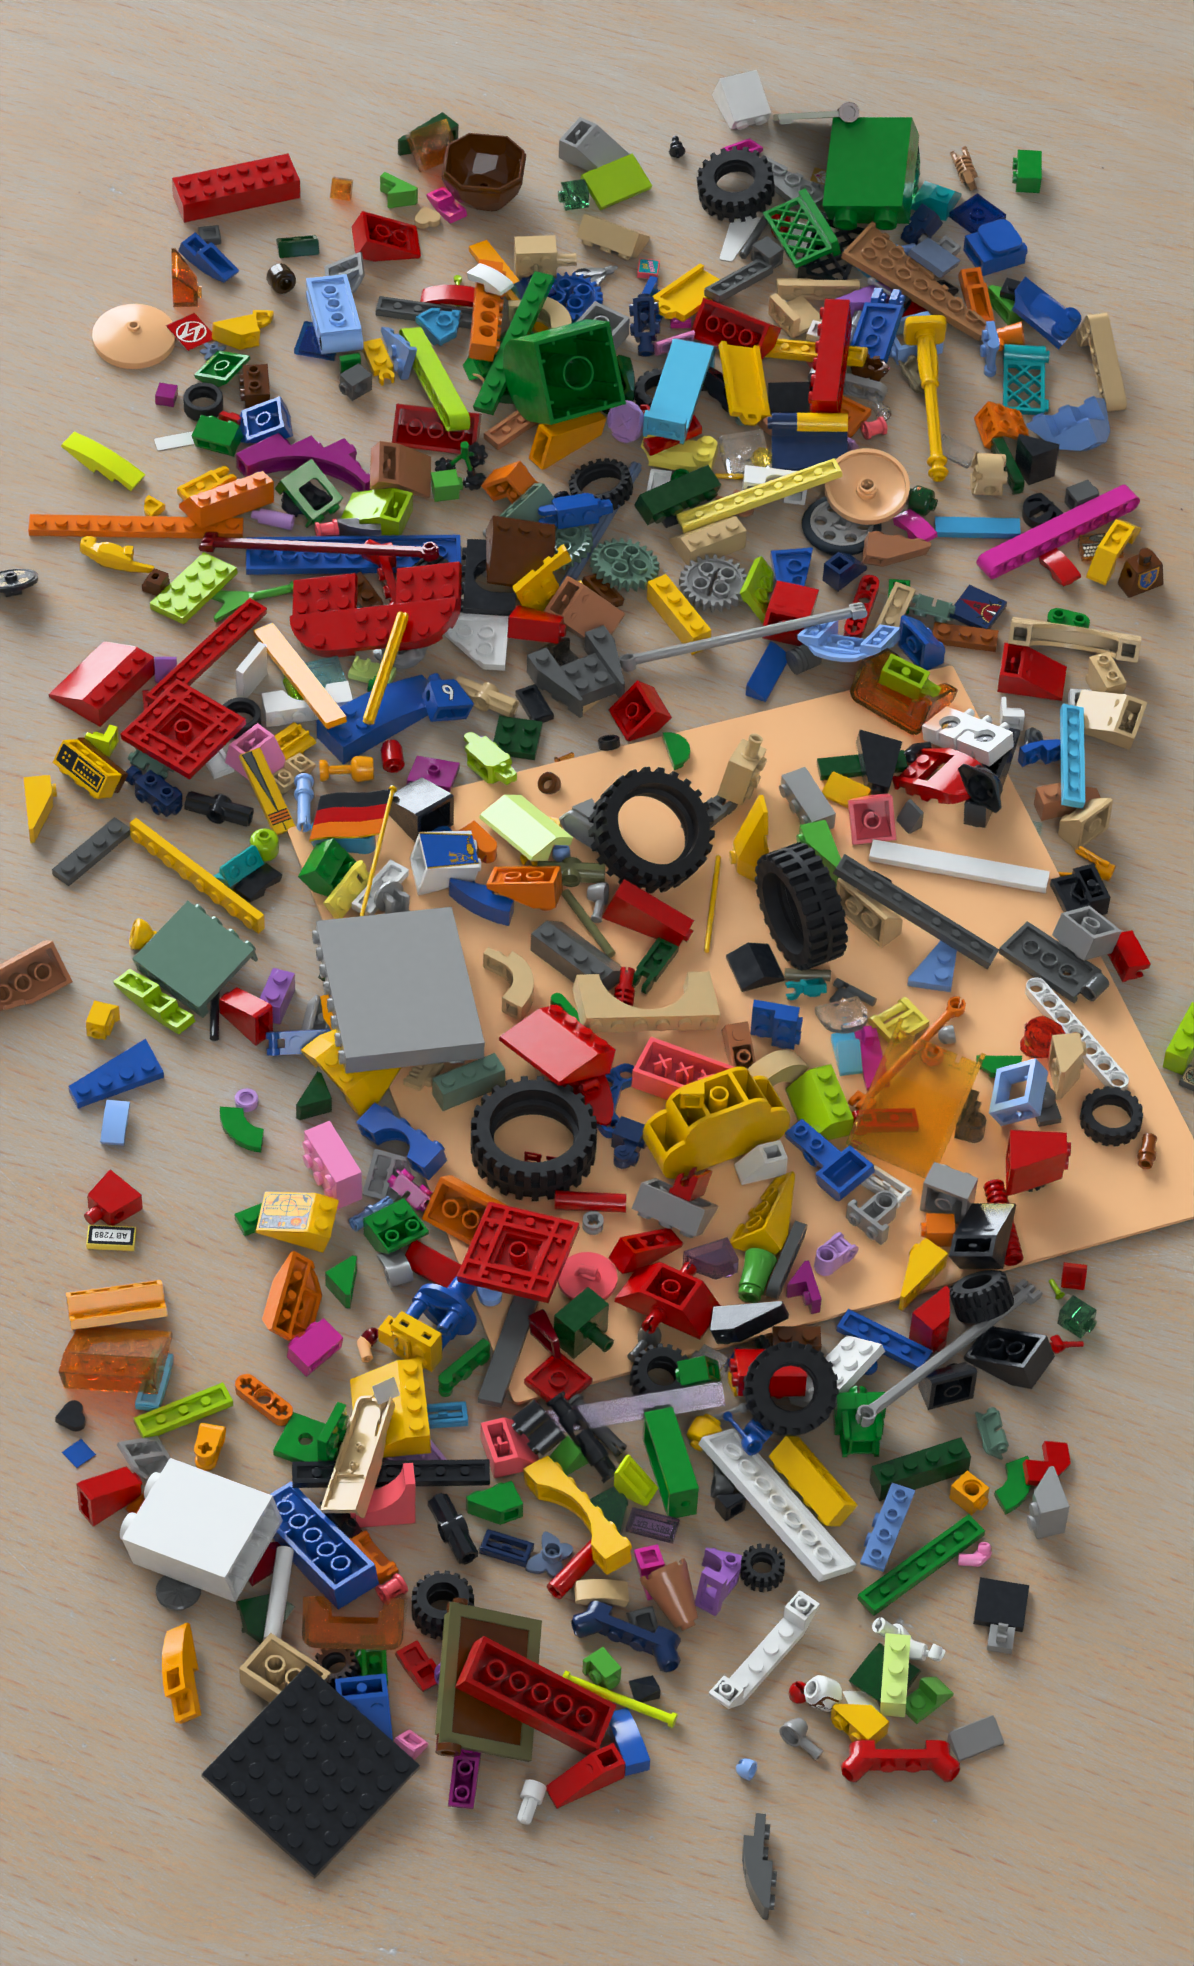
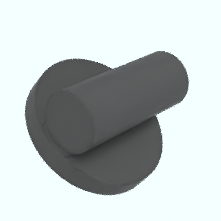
M1031 727L1025 731L1024 745L1043 740L1042 733L1036 728Z

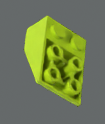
M397 488L353 492L340 519L359 518V524H381L382 536L402 535L413 511V493Z

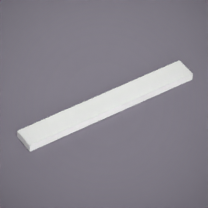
M873 839L869 854V861L1040 893H1046L1050 871L875 839Z

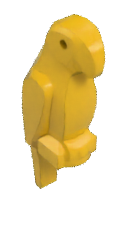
M92 536L83 537L80 541V552L90 557L100 566L125 572L150 573L154 569L152 565L133 561L134 546L127 545L121 547L109 542L96 543L97 539Z

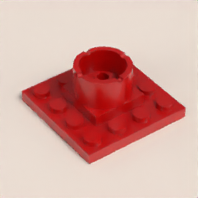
M176 679L120 735L121 740L190 780L246 725V719Z
M489 1201L457 1274V1282L549 1303L579 1232V1223Z

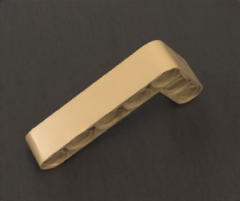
M1107 312L1086 315L1076 330L1077 344L1079 347L1090 346L1099 395L1106 402L1107 412L1125 410L1127 407L1126 395L1109 315Z

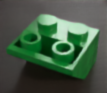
M332 838L315 845L298 877L313 892L328 897L356 861Z
M405 1198L363 1218L364 1236L375 1251L390 1254L429 1234V1230Z

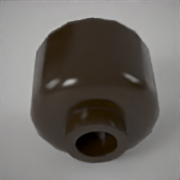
M282 263L275 264L267 272L266 280L276 293L285 294L294 288L296 277L287 265Z

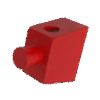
M110 1169L88 1193L87 1200L90 1210L84 1214V1218L90 1225H94L101 1219L109 1226H115L143 1209L142 1195Z

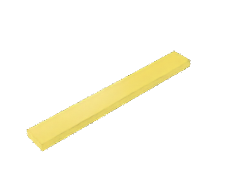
M834 458L678 513L676 515L677 521L683 533L838 479L843 477L842 471Z

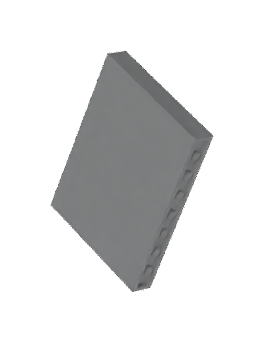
M452 907L316 921V930L312 931L313 944L318 945L316 947L317 961L322 963L319 965L320 977L325 978V981H323L324 995H329L327 1009L328 1012L333 1014L331 1016L332 1030L336 1029L337 1032L334 1033L335 1046L340 1047L338 1059L339 1064H344L345 1073L484 1058L485 1042Z

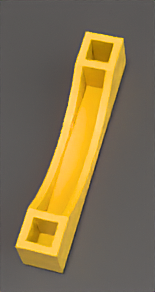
M547 1455L523 1468L525 1485L539 1500L563 1506L576 1514L584 1522L592 1536L593 1560L606 1575L632 1561V1545L628 1538L622 1537L619 1534L615 1524L612 1521L608 1522L602 1510L591 1503L586 1492H581L577 1488L574 1479L566 1476L558 1462H554Z

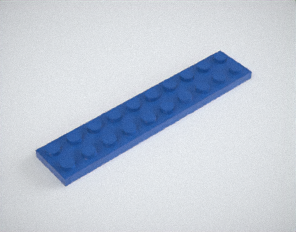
M460 535L246 537L248 539L364 544L367 540L372 539L380 544L392 542L396 546L423 547L426 542H434L438 546L439 555L444 559H447L449 562L461 563ZM246 549V575L377 573L379 568L378 565L363 559L362 555ZM396 556V567L392 568V571L397 573V568L411 567L422 558Z

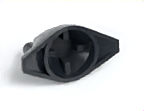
M962 764L958 770L968 795L979 805L997 813L1002 808L1001 793L1003 791L1002 783L998 776L981 765L973 767Z

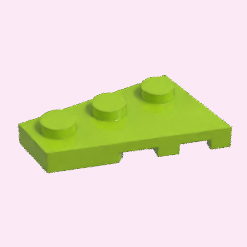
M760 556L754 560L740 595L742 600L749 605L763 624L770 602L769 593L773 591L774 572L764 558Z

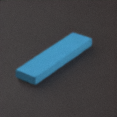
M935 517L934 521L938 537L1012 539L1021 534L1020 518Z

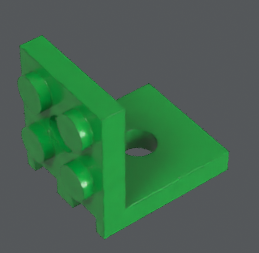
M337 1402L326 1424L293 1412L273 1449V1455L291 1462L336 1461L349 1421L346 1404ZM303 1438H309L312 1440V1443L302 1445L299 1441Z

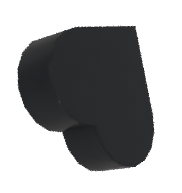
M76 1400L67 1402L56 1415L55 1422L71 1431H81L86 1425L82 1404Z

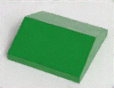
M218 350L194 376L203 383H210L221 387L227 384L251 358L248 355Z

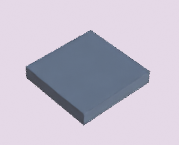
M929 237L913 247L908 253L909 257L939 278L957 267L961 261Z

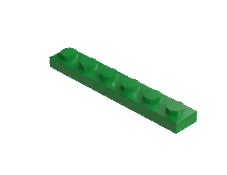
M968 1514L860 1592L857 1598L858 1601L875 1616L959 1555V1553L985 1535V1530Z

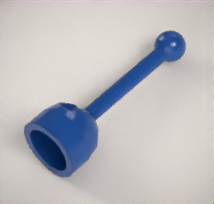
M729 1411L725 1412L723 1419L729 1421L743 1437L741 1441L743 1450L750 1456L760 1452L763 1447V1442L755 1434H746L732 1418V1413Z

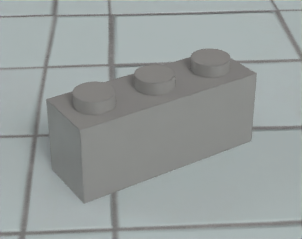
M806 767L781 776L780 794L783 798L786 797L791 811L797 814L801 825L826 820L829 829L835 827L836 813Z

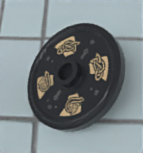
M31 569L0 571V593H5L6 597L21 595L23 589L29 588L38 582V573Z

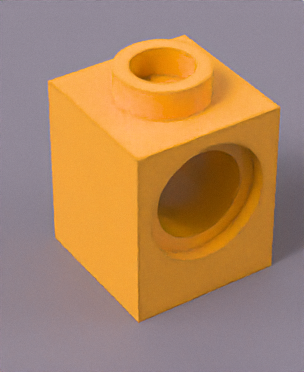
M967 1470L951 1485L949 1499L972 1516L977 1510H983L988 1504L990 1488Z

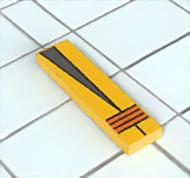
M259 747L240 754L239 759L271 830L277 836L288 832V829L295 827V824L261 748Z

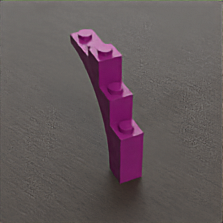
M277 433L236 453V468L244 477L261 471L269 474L278 471L296 470L312 459L325 475L342 480L358 492L372 490L370 489V474L361 468L360 463L356 460V448L353 444H349L345 438L323 447L311 435L291 445L287 439H284Z

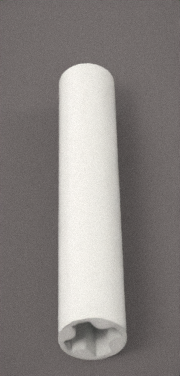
M279 1546L276 1550L263 1640L270 1633L280 1639L282 1636L294 1550L288 1546Z

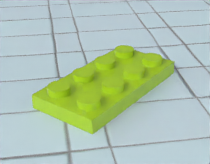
M203 552L149 603L150 609L184 625L238 574L237 567Z

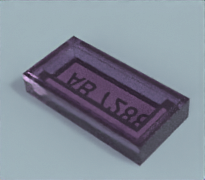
M632 1507L626 1525V1532L673 1544L680 1519Z

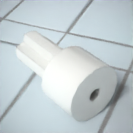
M525 1780L520 1794V1798L523 1800L517 1815V1821L526 1825L532 1822L536 1807L542 1804L547 1790L544 1784L535 1780Z

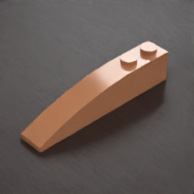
M44 940L0 964V1011L32 1004L73 982L53 941Z

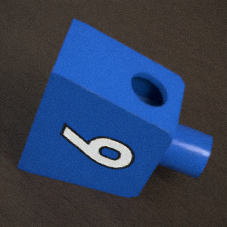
M438 673L431 674L427 679L428 684L422 694L430 721L467 719L474 703L457 680H442Z

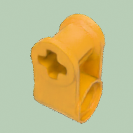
M206 1423L200 1424L194 1446V1453L196 1455L195 1465L197 1468L210 1471L216 1467L221 1448L225 1442L226 1427Z

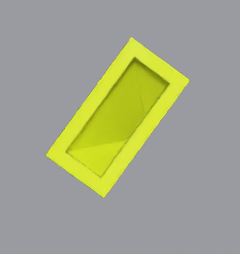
M626 1455L614 1473L613 1492L642 1506H647L658 1490V1486L630 1455Z

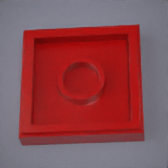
M562 1353L559 1359L551 1355L524 1379V1384L546 1402L562 1391L565 1392V1398L569 1401L576 1394H581L593 1382L592 1377Z

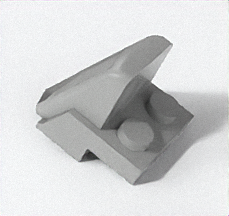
M592 798L572 806V810L559 817L564 830L590 848L594 842V837H589L588 830L594 825V823L589 822L590 815L595 811L593 809L595 803Z

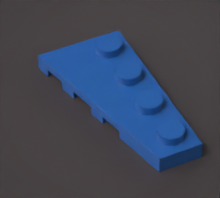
M145 1038L69 1085V1093L79 1109L164 1078V1072Z

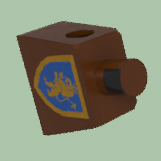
M1142 548L1138 555L1130 557L1125 561L1118 585L1128 598L1162 586L1164 583L1163 564L1152 550Z

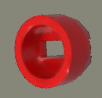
M796 1681L790 1686L789 1698L792 1702L797 1704L806 1702L805 1694L802 1695L798 1689L800 1688L804 1692L806 1683Z

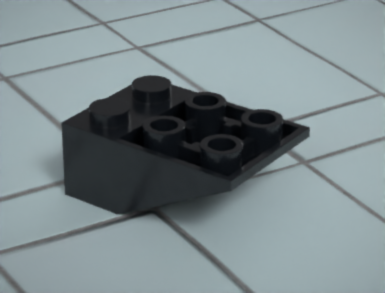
M971 1204L953 1234L949 1257L959 1269H1003L1016 1204Z

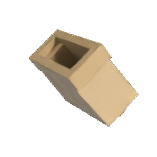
M1105 652L1089 657L1088 674H1086L1085 680L1090 689L1098 692L1123 694L1127 682L1111 654Z

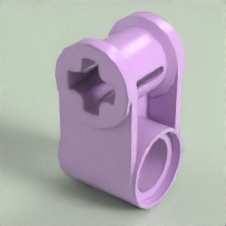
M841 1232L836 1233L817 1249L814 1263L815 1271L822 1276L831 1275L855 1257L858 1247L855 1244L851 1245L844 1239V1235Z

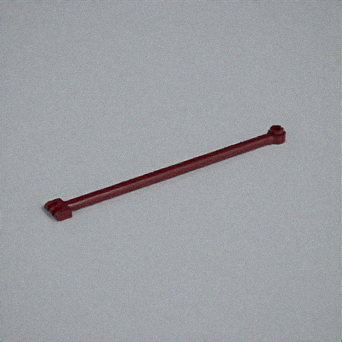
M205 532L204 538L199 545V550L202 552H214L215 548L419 557L425 561H434L439 558L438 546L434 542H426L423 547L227 538L219 537L218 532Z

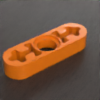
M242 1374L237 1377L235 1391L241 1399L278 1426L287 1425L293 1414V1408L290 1403L250 1374ZM250 1384L251 1389L248 1387L242 1388V1385L247 1386ZM261 1396H268L271 1399L267 1404H261L257 1400ZM278 1411H279L280 1413H283V1412L286 1411V1416H285L284 1414H281L280 1416H278Z

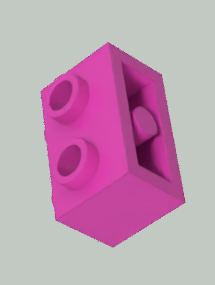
M324 1318L318 1323L313 1322L310 1324L304 1335L300 1338L298 1336L295 1337L288 1344L287 1358L306 1377L342 1348L343 1337Z

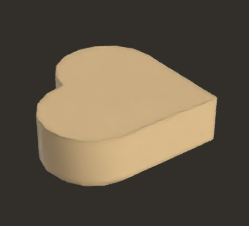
M425 206L415 216V226L420 229H425L429 226L436 227L441 223L440 213Z

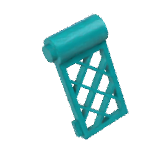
M1004 344L1003 406L1008 407L1007 403L1014 399L1020 405L1008 408L1017 409L1023 415H1038L1049 412V400L1045 399V363H1049L1050 351H1046V346ZM1008 368H1016L1020 372L1013 376L1008 372ZM1031 369L1040 370V374L1034 377L1029 371ZM1023 375L1030 380L1025 385L1018 380ZM1012 383L1019 387L1015 392L1008 388ZM1033 384L1040 388L1035 394L1029 389ZM1023 391L1030 396L1025 401L1018 396ZM1035 400L1040 405V408H1031L1028 404Z

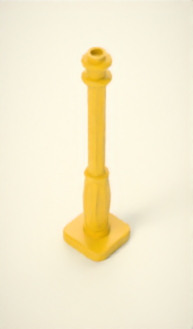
M942 315L910 316L905 320L903 339L907 345H917L918 369L921 388L925 392L930 457L927 459V464L931 469L928 471V476L935 482H941L945 480L949 471L944 467L948 460L942 451L937 398L939 381L936 345L943 343L945 340L947 322L946 317Z

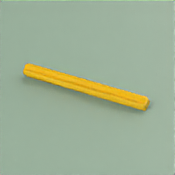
M397 613L363 716L365 724L373 725L408 622L409 615L407 613Z

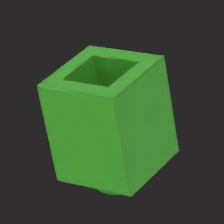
M456 469L431 472V490L434 502L460 499V490H463L462 478L458 477Z

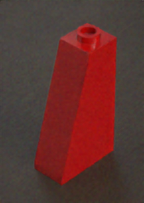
M625 879L602 916L605 920L654 939L660 937L677 946H680L683 940L687 942L694 931L690 927L695 920Z

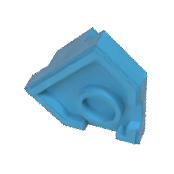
M430 308L416 316L415 322L423 329L426 337L433 345L438 344L442 346L457 337L461 311L452 310V312L440 311V308Z

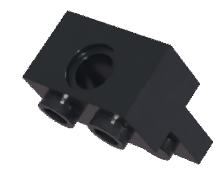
M1094 864L1073 868L1071 875L1051 879L1050 886L1063 912L1091 906L1101 915L1108 914L1111 897Z

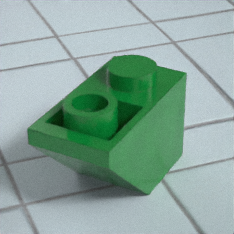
M509 1481L498 1483L492 1488L483 1491H475L466 1496V1511L468 1514L501 1525L523 1517V1502L513 1482Z

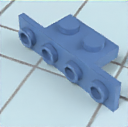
M895 1483L891 1484L880 1513H876L872 1523L874 1529L872 1533L868 1532L864 1543L866 1549L860 1561L861 1565L884 1572L914 1497L915 1490Z

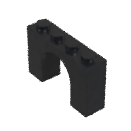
M467 539V547H462V560H466V565H462V577L465 578V582H462V595H464V599H461L460 612L466 614L509 616L516 608V594L490 592L484 590L476 583L477 577L484 573V571H487L486 540Z

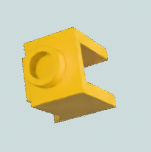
M94 1000L86 1020L87 1036L106 1040L107 1035L110 1036L115 1022L120 1020L119 1006Z

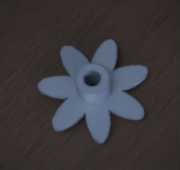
M217 341L213 344L204 343L206 349H201L200 353L206 354L204 358L209 360L218 350L224 351L226 346L218 347Z

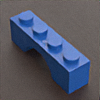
M374 1102L356 1121L361 1134L376 1145L391 1140L407 1143L410 1146L407 1158L411 1168L428 1180L447 1161L444 1153L445 1148L441 1143L428 1139L422 1130L413 1129L407 1120L402 1117L397 1118L386 1106L381 1107Z

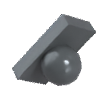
M1046 1082L1041 1115L1035 1117L1038 1127L1061 1123L1062 1119L1056 1104V1094L1050 1087L1049 1082Z

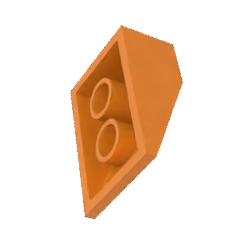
M561 866L494 867L486 886L489 890L533 909L549 911L557 907L563 892Z

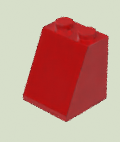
M1010 1130L1006 1151V1196L1062 1179L1064 1170H1068L1069 1156H1071V1142H1067V1133Z

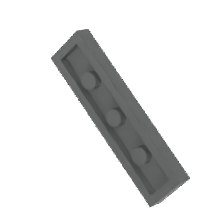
M757 259L704 288V296L718 303L723 302L773 274V266Z
M114 817L52 869V874L67 886H70L130 836V828Z

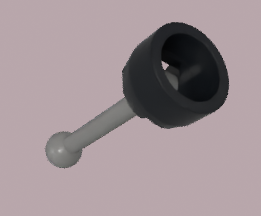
M874 277L868 278L867 282L869 285L882 288L884 293L891 296V292L877 283ZM906 295L903 305L904 312L912 302V299Z

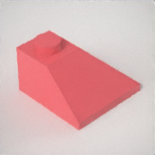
M885 793L848 800L852 845L872 843L873 839L881 841L896 840L892 795Z

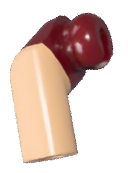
M374 1327L366 1330L357 1340V1347L362 1362H369L373 1359L371 1348L378 1340V1329Z

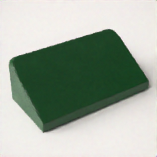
M316 235L276 239L280 258L319 254V241Z

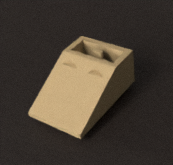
M1081 690L1076 706L1084 707V734L1130 750L1148 702L1126 694Z

